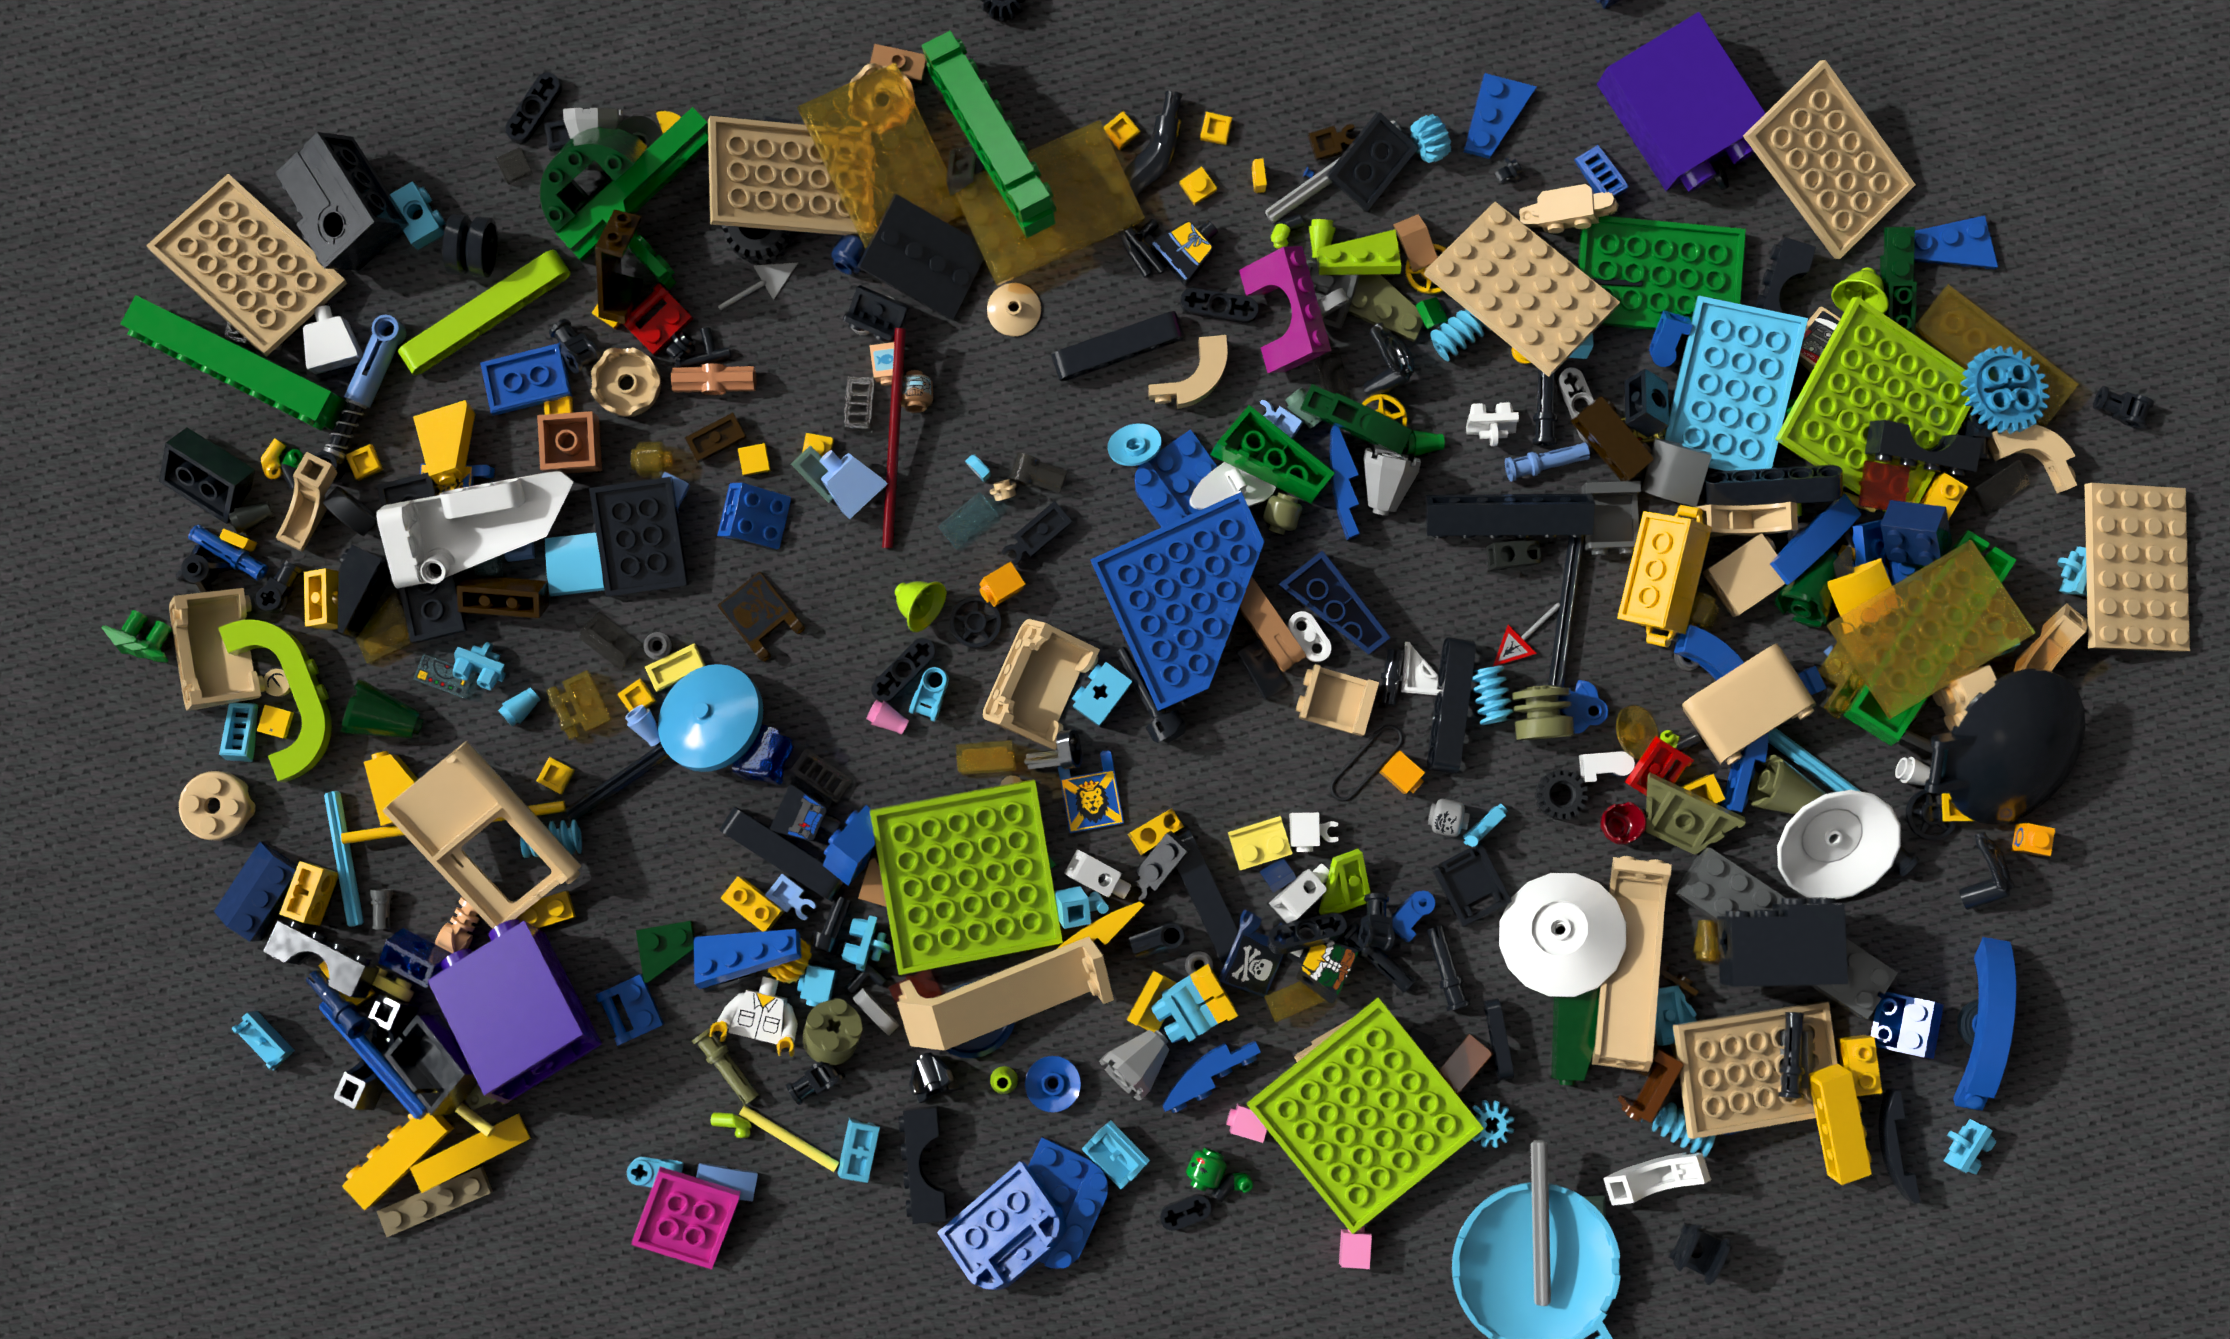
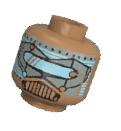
M908 371L903 376L901 406L910 413L924 412L933 402L932 380L928 376L923 375L921 371Z

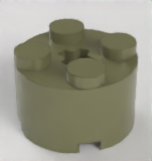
M842 999L824 1001L816 1005L810 1011L803 1031V1046L807 1054L813 1060L819 1063L821 1061L830 1063L829 1065H838L851 1058L862 1033V1022L859 1014Z

